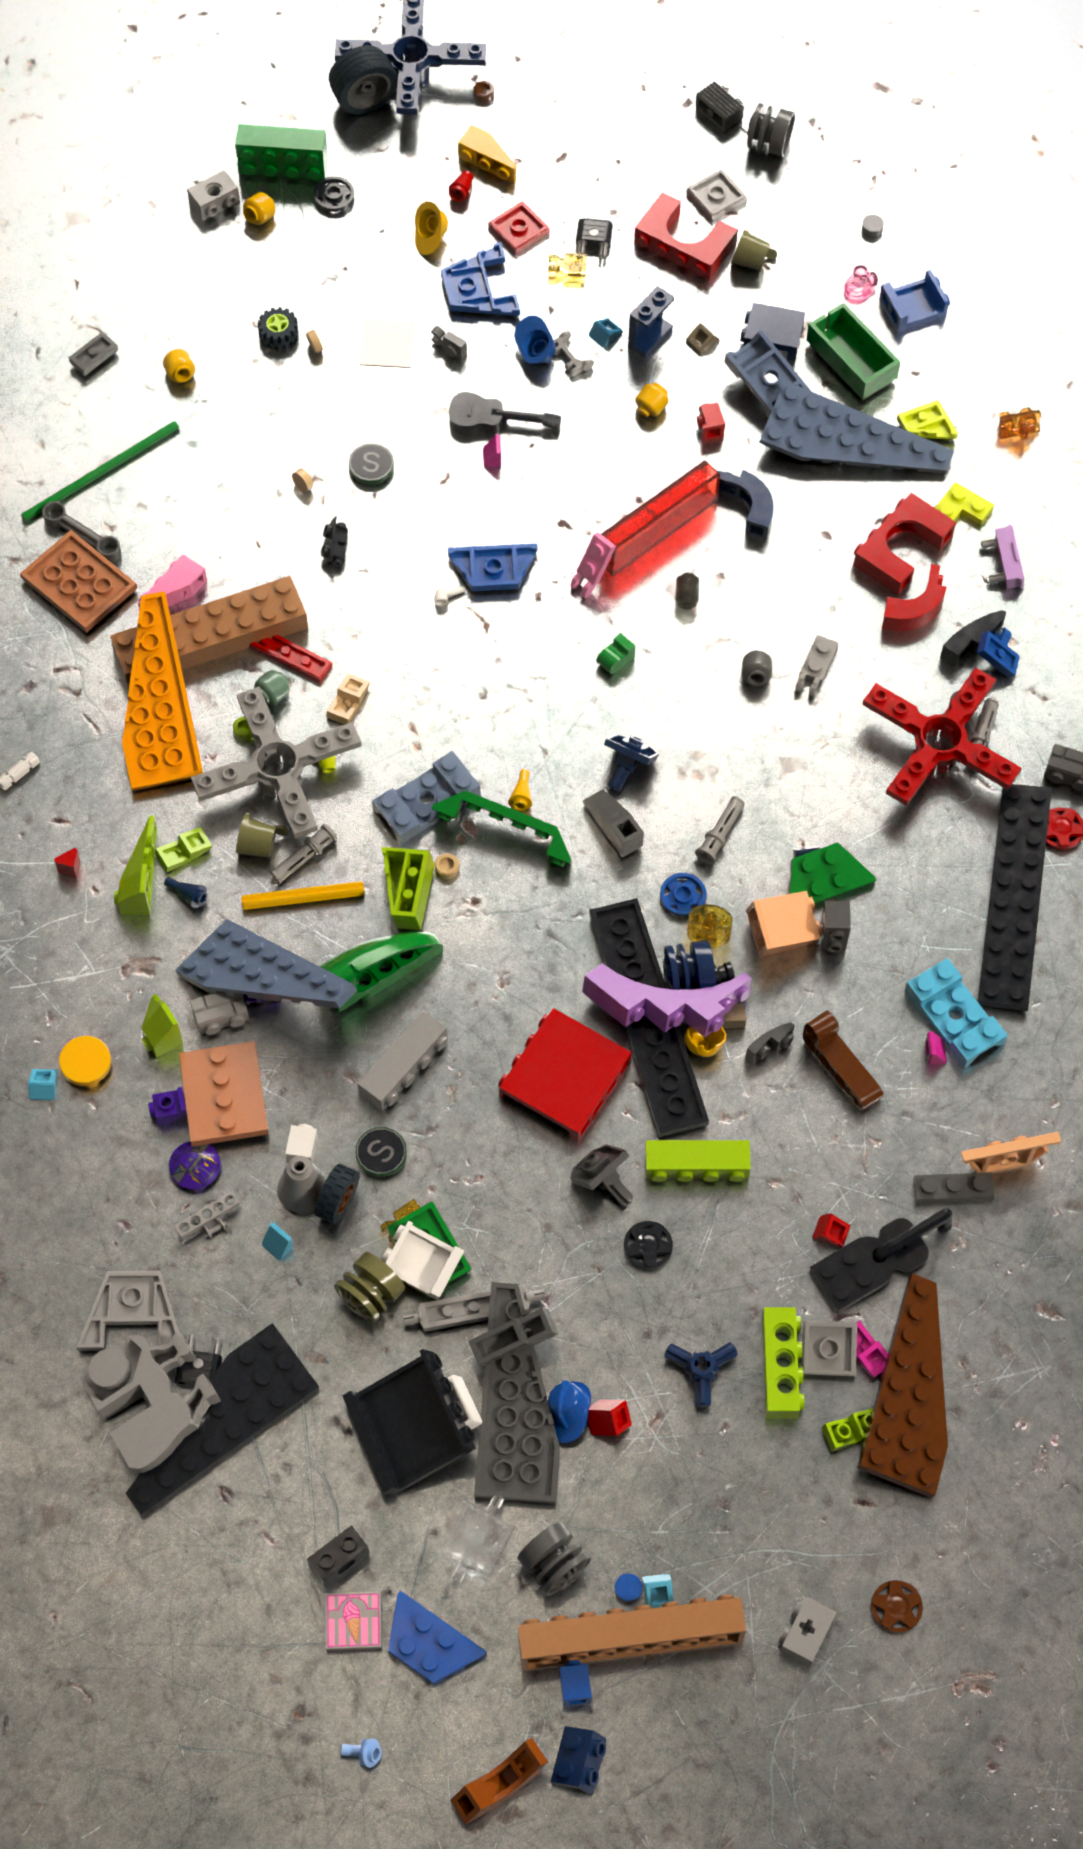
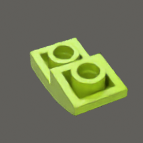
M873 1408L852 1413L848 1418L825 1423L821 1427L831 1452L864 1442Z

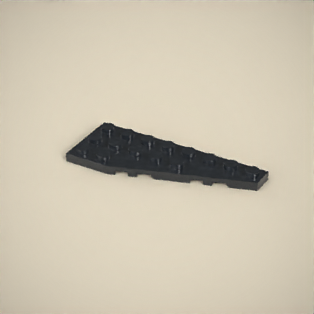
M273 1323L227 1355L209 1380L221 1401L209 1406L202 1417L199 1428L186 1436L168 1458L155 1468L140 1473L127 1490L126 1496L141 1517L319 1389V1385Z

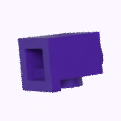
M178 1087L177 1090L152 1094L153 1102L148 1103L151 1118L156 1117L158 1126L188 1120L182 1087Z

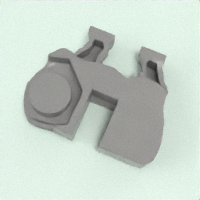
M179 1331L174 1334L170 1343L153 1347L149 1346V1342L143 1336H129L130 1341L127 1344L113 1346L98 1352L92 1358L82 1379L84 1389L90 1395L97 1411L106 1420L141 1397L147 1403L149 1408L110 1432L128 1467L134 1473H144L161 1464L173 1453L186 1436L199 1428L202 1417L209 1406L221 1401L211 1382L204 1374L197 1377L195 1387L189 1395L186 1394L180 1397L174 1393L167 1373L176 1367L182 1366L185 1362H192L197 1359L186 1339Z

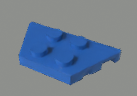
M538 543L451 547L447 549L448 557L471 591L508 590L520 588L538 551Z
M401 1590L398 1592L388 1653L428 1682L435 1685L444 1680L448 1675L459 1672L465 1666L478 1659L481 1660L487 1655V1651Z

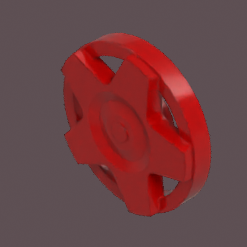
M1058 807L1050 809L1046 845L1057 850H1067L1077 846L1083 838V820L1080 815L1071 808ZM1070 837H1077L1074 841L1069 843ZM1048 838H1056L1057 843L1049 840Z

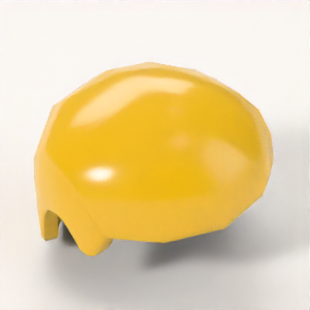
M689 1027L685 1033V1043L688 1049L693 1054L702 1057H711L717 1054L726 1041V1033L723 1027L717 1032L710 1033L705 1038L692 1027Z

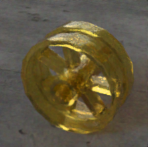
M710 904L697 906L689 913L688 938L692 942L708 940L711 948L721 947L730 940L733 918L726 909L720 906Z

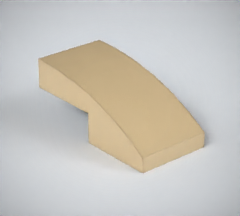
M347 674L338 687L336 698L327 710L326 718L344 725L350 723L367 692L370 682Z

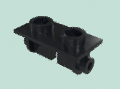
M334 516L329 524L327 523L323 530L325 543L320 554L323 557L322 567H325L328 562H332L334 566L340 567L345 562L346 547L338 545V543L342 545L347 543L348 528L343 522L336 523L337 516Z

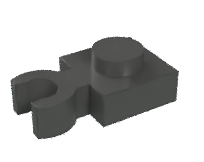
M435 326L431 330V334L434 335L431 341L437 345H442L444 351L449 356L455 357L460 361L467 356V342L450 331L445 333L439 326Z

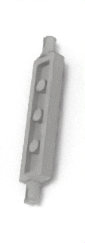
M524 1284L519 1285L525 1313H529L531 1302L545 1300L544 1289L528 1292ZM491 1290L419 1303L418 1313L403 1315L404 1326L420 1323L424 1332L488 1320Z

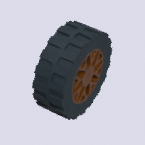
M337 1164L321 1188L314 1208L315 1216L334 1225L338 1223L347 1211L356 1192L360 1173L343 1164Z

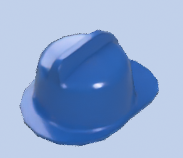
M536 315L523 318L517 324L514 333L515 342L522 357L530 364L545 362L550 364L556 347L546 323Z
M562 1380L560 1384L551 1390L548 1396V1405L552 1414L558 1442H572L579 1438L585 1429L591 1402V1392L584 1383Z

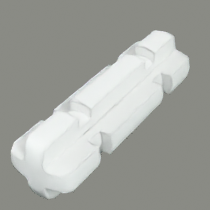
M30 752L24 757L25 760L21 759L8 769L6 775L2 774L0 776L1 789L7 790L12 786V782L16 783L30 771V767L33 769L40 762L39 758L33 752Z

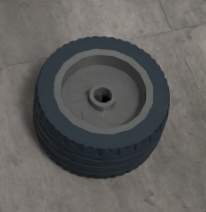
M371 45L359 46L345 52L335 61L328 75L329 85L336 100L346 112L354 115L367 114L384 106L395 94L398 83L395 69L386 54L380 48Z

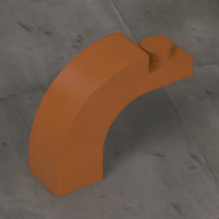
M530 1738L493 1770L465 1785L450 1801L464 1823L467 1824L489 1812L519 1791L539 1774V1770L548 1761L533 1738Z

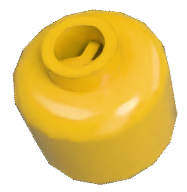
M263 192L254 194L243 204L244 218L256 226L270 220L276 212L273 199Z
M174 349L165 355L163 367L170 380L176 383H184L193 377L195 364L187 351Z
M655 382L653 384H645L635 398L638 413L646 418L649 415L658 417L669 402L667 390Z

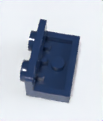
M565 1726L550 1782L558 1786L576 1788L585 1793L593 1794L599 1779L601 1760L606 1752V1738L594 1730Z

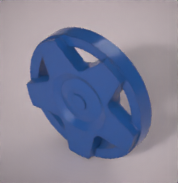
M677 873L671 875L661 886L660 900L663 907L669 913L681 918L698 913L706 902L707 892L705 885L698 877L692 874ZM677 879H688V880H686L684 883H680ZM697 885L700 887L702 894L695 891ZM668 887L670 893L664 896V891Z

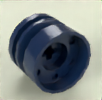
M708 940L690 942L689 954H686L682 943L677 944L676 956L672 945L664 946L663 972L669 989L680 990L681 985L682 990H690V984L694 983L695 989L716 986L714 959Z

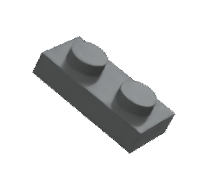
M102 331L69 356V363L85 376L117 352L118 345Z

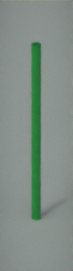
M174 420L21 514L22 519L27 522L40 514L47 503L63 500L179 429V425Z

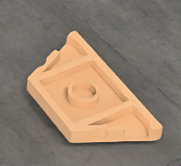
M1059 1132L1030 1138L1019 1136L1010 1142L994 1141L987 1144L986 1147L961 1151L963 1162L965 1164L969 1162L970 1168L976 1170L977 1173H993L1031 1165L1037 1158L1048 1152L1047 1146L1058 1145L1061 1143Z

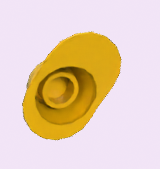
M432 201L421 203L415 213V245L418 252L422 255L434 253L441 242V238L448 229L447 216Z

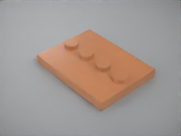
M72 530L67 532L20 573L23 581L86 633L137 589L136 582Z
M255 1041L179 1053L192 1147L269 1134Z

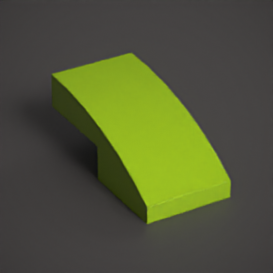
M199 827L179 834L177 841L156 848L155 855L167 873L206 853L212 848V844L202 828Z

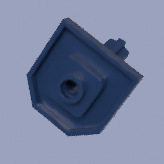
M615 734L606 738L604 745L619 752L615 762L617 767L608 782V787L614 791H620L629 773H633L638 761L648 765L657 760L659 753L652 747L643 744L644 741L636 736L626 737Z

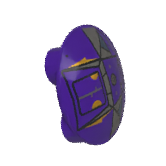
M191 1141L177 1147L169 1160V1172L172 1179L179 1186L195 1192L202 1191L206 1186L210 1185L217 1178L221 1167L219 1154L210 1144L192 1147Z

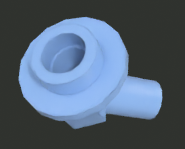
M372 1738L362 1739L361 1746L341 1744L340 1755L359 1757V1764L368 1768L374 1767L377 1764L382 1753L379 1742Z

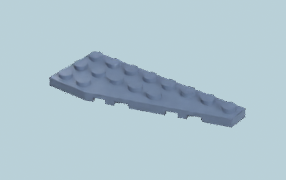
M784 381L759 440L760 444L801 461L846 463V465L876 468L884 466L894 467L897 470H903V468L917 469L919 472L941 474L946 473L955 452L950 448L788 381Z
M228 919L220 924L175 970L179 977L208 993L217 994L218 991H222L230 996H236L237 993L247 994L249 998L280 1002L282 999H289L292 1003L297 1004L306 1001L312 1002L314 1006L340 1009L357 991L355 986L349 981Z

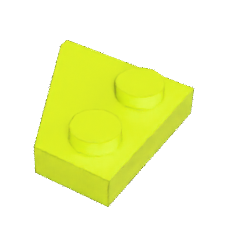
M939 400L897 415V421L902 429L923 438L957 439L958 437L956 428Z

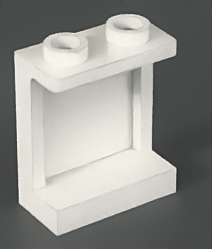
M410 1221L407 1222L406 1226L400 1224L393 1239L397 1240L393 1250L387 1248L381 1260L398 1275L402 1282L438 1300L464 1250L457 1246L451 1247L416 1228Z

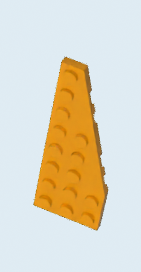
M162 591L142 595L124 734L122 737V746L132 791L190 780L191 777L203 773L166 593Z

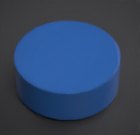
M627 1573L621 1575L615 1583L617 1598L624 1603L637 1601L642 1594V1582L634 1574Z

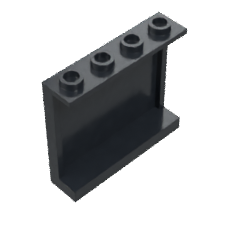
M425 1349L420 1350V1357L359 1392L351 1390L342 1395L383 1493L396 1495L476 1449L473 1442L475 1439L474 1434L462 1418L464 1415L463 1409L455 1401L451 1393L453 1391L452 1384L447 1377H444L441 1370V1359L436 1353Z

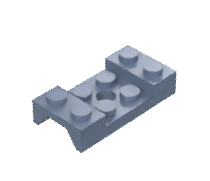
M762 330L757 332L748 344L736 352L725 354L724 363L737 379L741 378L766 408L765 414L770 417L784 381L810 390ZM773 374L776 376L777 381L773 383L768 382L765 379V375Z
M453 751L433 762V768L396 791L391 788L372 800L374 812L381 814L391 826L400 845L441 820L436 817L437 812L432 810L433 804L465 790L481 795L480 784ZM423 796H430L433 798V801L429 804H424L420 799Z

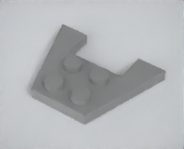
M107 1271L77 1344V1351L104 1350L106 1325H158L157 1346L170 1343L174 1334L178 1332V1327L161 1272Z

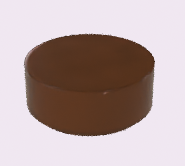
M489 81L477 82L473 87L474 98L479 102L491 101L495 96L494 85Z

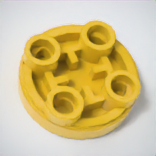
M81 1036L72 1039L63 1047L59 1056V1065L63 1076L69 1082L78 1086L93 1088L108 1074L111 1067V1055L108 1047L100 1039L92 1036Z

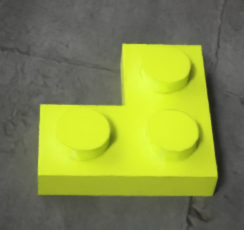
M955 482L935 508L954 521L962 514L977 524L982 525L993 511L994 504Z

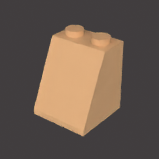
M807 891L756 900L746 909L759 958L814 944L821 939L822 928L818 920L815 921L813 914L815 904L813 898L808 897Z

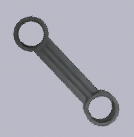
M58 501L49 502L43 507L42 514L44 522L48 527L55 529L62 527L68 532L72 530L111 563L120 559L122 551L120 542L116 537L100 536L67 515L65 506ZM53 511H60L63 513L60 517L56 519H51L47 517L48 514ZM109 545L117 547L112 553H103L101 551Z

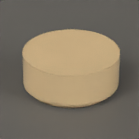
M315 330L306 332L307 340L313 352L318 353L322 351L323 346Z
M298 469L292 474L293 483L301 492L306 493L313 488V480L307 471Z
M448 853L438 856L435 860L436 874L442 879L454 878L459 872L458 859Z

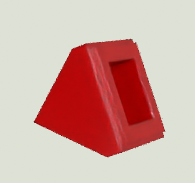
M76 848L54 858L58 873L77 878L81 861Z

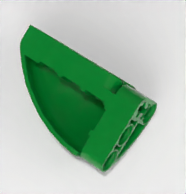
M409 932L371 939L340 952L319 965V967L349 981L355 986L357 991L340 1009H334L340 1013L356 1003L360 998L368 999L442 953L443 945L433 933ZM403 955L412 956L410 959L406 960L401 958ZM383 968L391 969V971L387 973H383L380 970ZM362 981L370 982L367 986H362L359 983Z

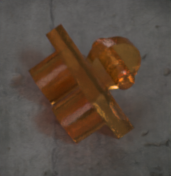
M1030 407L1022 408L1019 413L1011 414L1008 411L1000 412V439L1020 436L1021 440H1027L1029 434L1040 432V410H1032Z

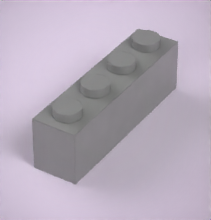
M423 1010L357 1083L359 1094L381 1111L387 1105H393L401 1089L410 1086L415 1079L417 1071L420 1068H426L434 1052L442 1050L448 1041L447 1028Z

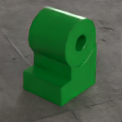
M619 633L614 638V642L600 652L596 661L610 674H614L635 658L636 645L622 633Z

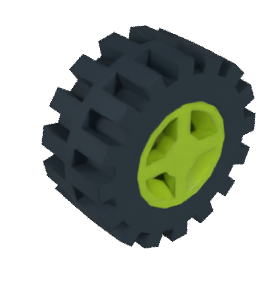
M272 307L270 308L271 311L265 310L264 315L261 314L257 323L261 343L264 342V346H270L272 350H275V347L278 350H282V347L290 348L289 344L294 345L295 340L298 339L297 317H295L293 312H289L287 308L282 310V307H278L275 310Z

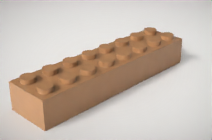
M291 575L170 615L182 670L250 648L249 644L252 642L260 643L262 639L268 637L272 639L274 635L283 637L308 628L307 613ZM138 626L110 635L113 651L128 688Z
M722 1595L717 1597V1600L706 1602V1598H697L690 1600V1604L679 1605L678 1602L673 1601L663 1603L660 1608L651 1609L650 1605H641L635 1607L634 1611L623 1612V1609L617 1608L606 1611L607 1614L595 1616V1612H585L579 1614V1618L572 1619L561 1615L552 1617L551 1621L540 1622L539 1619L525 1620L523 1625H518L522 1671L564 1666V1663L569 1661H581L582 1664L743 1643L746 1633L741 1597L734 1598V1595Z

